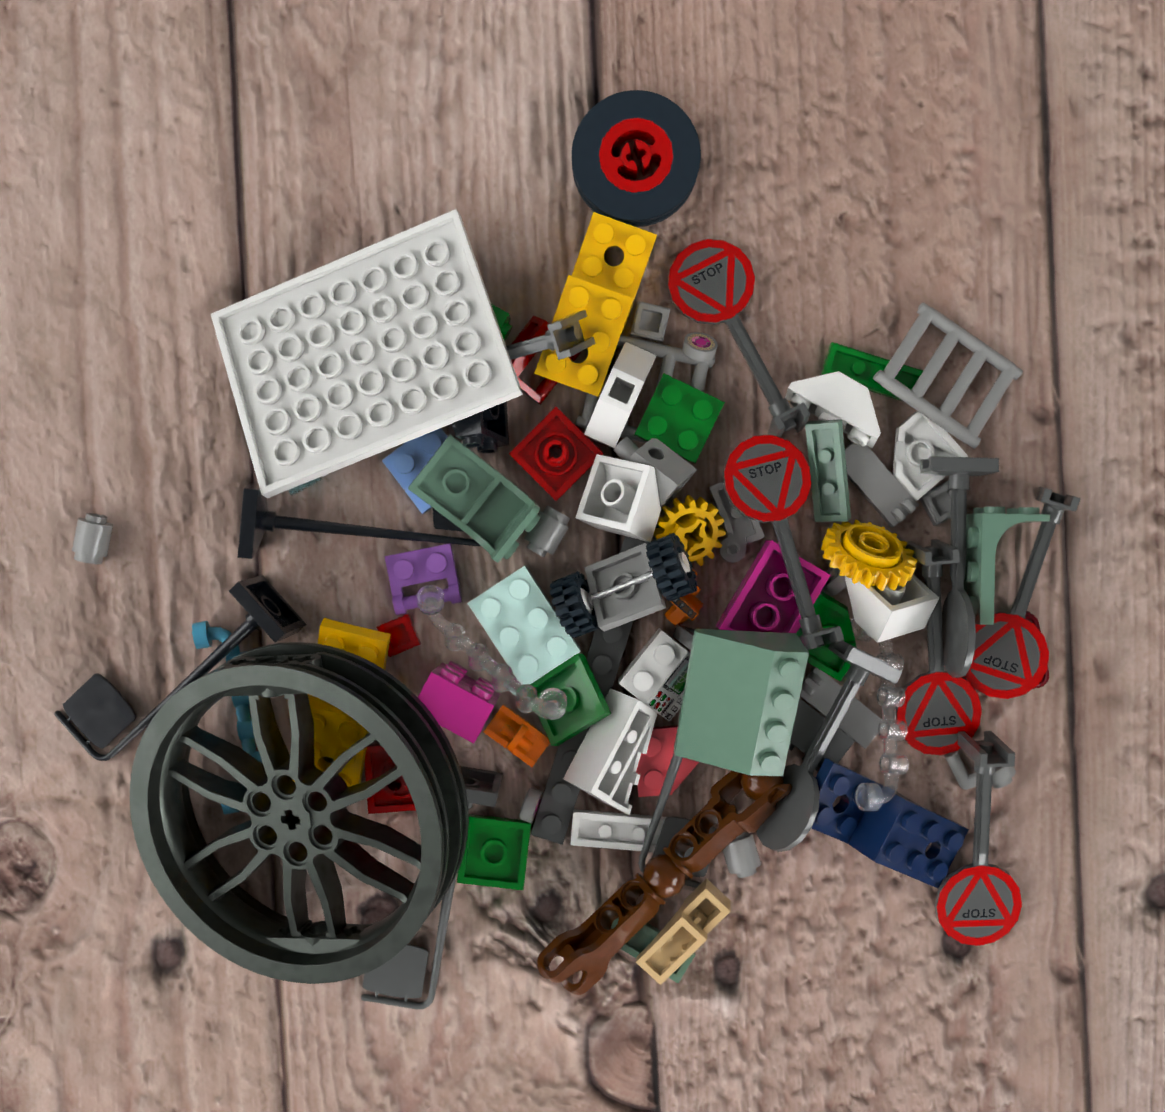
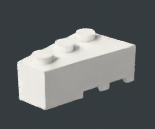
M610 688L605 700L612 714L590 726L563 779L603 803L630 816L632 805L628 804L633 784L638 785L641 775L636 773L641 753H647L657 712L640 700Z

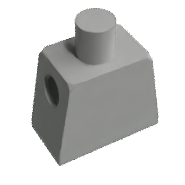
M627 436L613 450L622 460L650 465L655 468L661 511L664 505L668 506L697 470L656 438H652L639 448Z

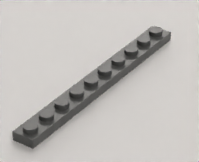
M625 536L620 553L650 542ZM654 536L652 537L651 542L656 540ZM633 621L605 632L600 628L594 632L586 660L604 698H606L610 688L612 689ZM589 728L558 746L531 835L563 845L580 791L578 787L565 781L563 778Z

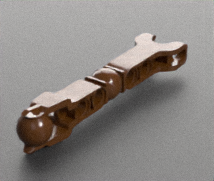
M730 771L711 787L710 793L712 798L673 836L669 847L665 846L663 848L666 854H658L649 859L644 867L643 876L637 873L635 879L623 884L579 927L558 935L546 946L537 958V968L540 975L553 983L561 982L567 991L575 995L586 993L604 976L610 959L656 915L660 904L664 905L666 903L663 898L672 897L679 893L685 885L686 875L689 878L694 877L692 873L705 868L728 844L744 831L749 834L756 832L775 811L776 803L790 793L792 785L784 784L783 776H750ZM743 788L746 796L755 802L738 814L737 808L734 805H730V802ZM719 823L717 829L709 834L710 828L714 824ZM694 847L693 852L688 857H684L686 851ZM644 894L643 900L636 905L638 897ZM619 917L618 924L611 929L613 921ZM557 956L563 957L564 960L554 971H550L549 966L552 959ZM582 970V979L574 984L573 974Z

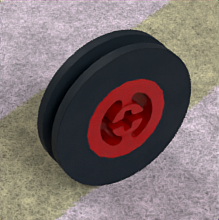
M623 91L598 102L580 122L572 144L573 177L584 202L593 212L635 227L659 223L677 212L690 196L700 168V142L690 118L673 101L650 91ZM636 139L634 141V152L637 159H641L640 170L643 176L649 171L652 162L659 164L658 169L653 175L644 180L637 181L625 179L620 175V173H623L628 178L637 179L638 169L634 160H630L631 149L628 142L622 148L619 157L612 155L617 146L626 140Z

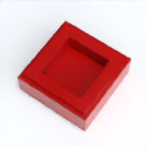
M409 614L376 627L380 632L391 634L388 649L389 658L421 644Z

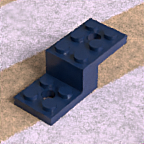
M825 758L815 777L818 782L820 798L818 813L812 829L849 844L878 864L939 888L958 850L962 847L969 829L916 804L879 782ZM841 796L839 803L833 807L835 799ZM931 843L930 848L926 851L927 846Z

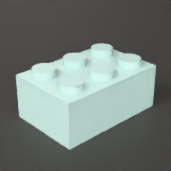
M526 565L467 603L523 689L580 652L579 645L574 638L570 637V634L565 632V626L562 627L559 623L560 617L556 616V610Z

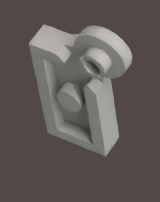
M720 482L708 487L715 507L719 510L718 514L725 521L723 527L727 538L722 540V547L719 548V553L725 561L734 563L742 560L745 556L746 544L762 539L765 536L758 521L746 518L732 506L724 491V483Z

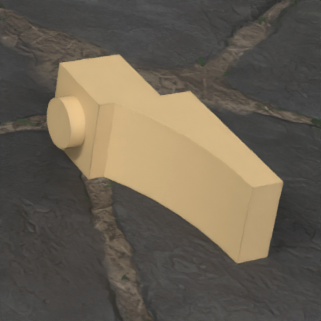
M706 878L683 901L682 906L671 920L637 956L636 963L661 985L707 941V934L731 912V900Z

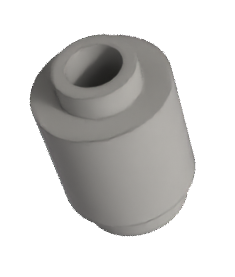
M547 505L543 512L539 511L538 515L541 517L538 523L529 533L527 532L524 538L529 541L527 548L542 557H545L547 552L552 555L555 553L569 528L566 525L570 520L566 515Z
M86 513V518H78L72 551L75 552V560L90 564H102L103 557L108 555L113 524L107 522V516Z
M744 831L722 850L729 873L737 874L738 878L755 874L757 872L756 868L761 865L752 833L749 834Z

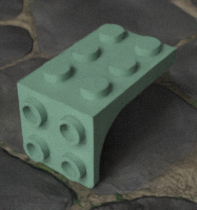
M451 434L448 435L408 487L410 491L472 537L497 563L502 558L507 560L512 556L519 546V543L516 541L524 530L529 533L541 517L537 514L540 507L532 497L468 447H463V444Z
M1005 507L973 508V514H967L966 576L963 589L968 593L972 602L975 624L994 625L995 554L1001 536L1006 530L1017 523L1050 522V514H1040V508L1038 507L1007 508V514L1005 513Z

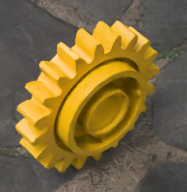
M855 519L853 525L848 521L842 522L841 525L833 523L832 528L827 529L822 541L821 550L825 551L823 558L831 560L829 567L838 568L840 576L852 578V583L854 584L860 581L868 589L871 586H877L880 591H884L886 585L892 590H896L898 585L905 587L916 569L917 559L912 557L914 550L905 549L907 542L900 541L896 533H891L885 527L873 525L871 522L860 523V521Z

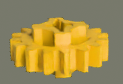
M687 495L685 503H681L677 498H674L673 508L670 509L665 505L662 507L665 515L664 517L659 516L657 522L659 528H655L653 536L657 540L669 535V533H675L679 537L680 542L682 541L684 550L689 555V561H696L700 566H703V557L707 555L713 559L715 557L711 551L713 547H722L717 538L726 535V531L720 526L725 521L717 514L719 510L712 503L708 505V502L702 497H699L695 502L691 495ZM708 523V530L705 531V526Z

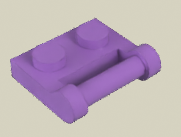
M449 543L384 556L396 615L406 614L409 609L449 601L452 604L462 602L452 544ZM447 578L448 588L404 596L403 587Z

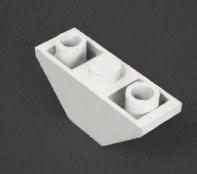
M625 342L598 399L584 433L585 436L612 448L616 447L657 355Z
M839 371L791 382L785 398L789 400V404L792 407L804 402L808 411L817 416L818 420L842 419L843 432L848 434V438L853 443L862 447L867 445L873 448L881 432L867 387Z

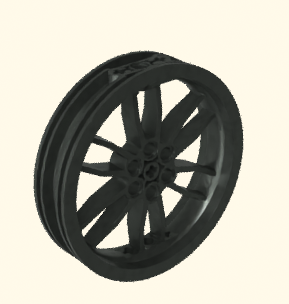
M287 642L258 647L239 654L212 672L189 683L174 694L152 718L140 740L131 772L130 814L136 844L144 866L167 906L189 931L219 955L252 972L282 981L307 984L338 982L368 973L392 959L412 940L431 912L446 895L459 871L466 848L469 819L465 783L453 748L434 716L419 698L393 675L358 655L331 646L315 643ZM308 694L340 709L369 732L344 751L325 772L317 769L314 765V721ZM284 695V699H288L291 725L290 754L276 724L270 697ZM223 697H249L253 735L262 763L240 747L198 727V723L203 715ZM377 740L396 766L378 778L348 787L339 773L354 755ZM191 747L222 766L240 783L226 780L189 763ZM402 775L418 816L421 845L387 825L350 813L346 807L371 797ZM189 788L207 799L248 813L251 820L230 828L207 845L195 818ZM249 838L258 850V853L246 867L230 877L212 853L220 847ZM358 843L375 847L416 866L420 870L416 882H411L377 861ZM271 854L279 856L283 861V900L287 916L260 903L238 885L258 869ZM334 862L360 881L400 899L403 903L381 921L372 924H346L342 886ZM306 870L321 901L325 921L312 923V920H309L305 889Z

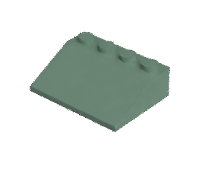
M694 629L673 751L674 755L750 776H783L809 656L808 650L797 634Z

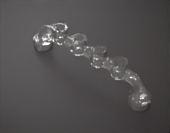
M427 585L418 591V609L426 614L432 624L445 635V646L451 651L462 650L468 655V665L472 670H485L492 676V686L495 690L499 692L509 690L516 696V707L519 711L523 713L533 711L538 716L550 720L559 719L565 714L567 696L562 690L548 688L542 691L538 698L537 690L534 686L529 684L523 685L512 676L513 671L509 665L504 663L498 664L488 655V648L484 644L471 641L465 636V630L462 625L450 623L442 615L444 593L441 588L435 585Z
M853 616L851 623L855 640L871 641L873 638L869 637L855 622ZM892 639L879 642L880 653L877 655V658L902 671L904 659L902 655L893 653ZM881 679V686L877 691V701L882 706V720L878 725V734L883 739L884 754L880 757L879 767L881 772L884 773L885 783L882 789L876 783L859 784L855 799L858 808L862 811H878L882 804L894 798L898 790V775L906 774L909 766L907 757L897 752V741L904 740L907 734L905 722L896 720V707L903 706L906 697L905 691L902 687H895V683Z

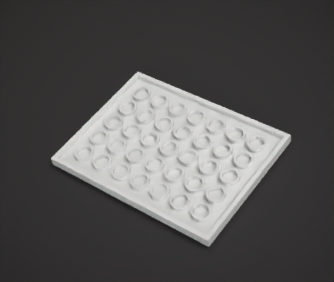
M457 209L211 313L261 495L266 498L290 490L523 395L464 224Z

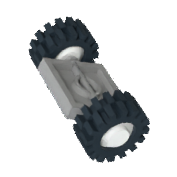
M672 533L584 567L587 576L586 580L585 576L577 571L552 581L550 584L552 589L550 590V595L553 597L551 600L552 605L556 607L557 611H555L557 617H560L559 623L562 627L565 626V632L570 634L572 638L582 636L599 628L605 632L665 609L664 597L668 601H673L696 592V575L692 570V562L689 561V555L684 550L682 541L680 542L679 537Z

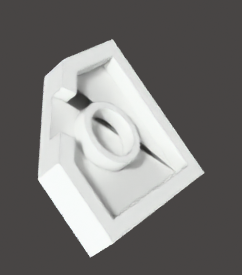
M918 411L896 428L893 476L915 501H918L945 477L921 474L920 464L922 459H929L931 456L968 457L946 430Z

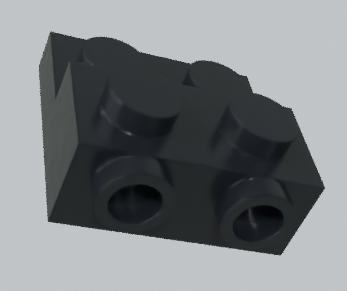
M507 401L452 423L456 437L462 439L463 447H477L478 453H494L498 451L497 447L509 445Z

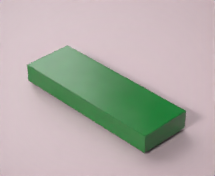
M834 342L830 343L820 375L839 371L864 385L871 392L902 401L873 380L874 375L879 370L883 371L890 360ZM903 364L895 379L909 389H912L923 370Z

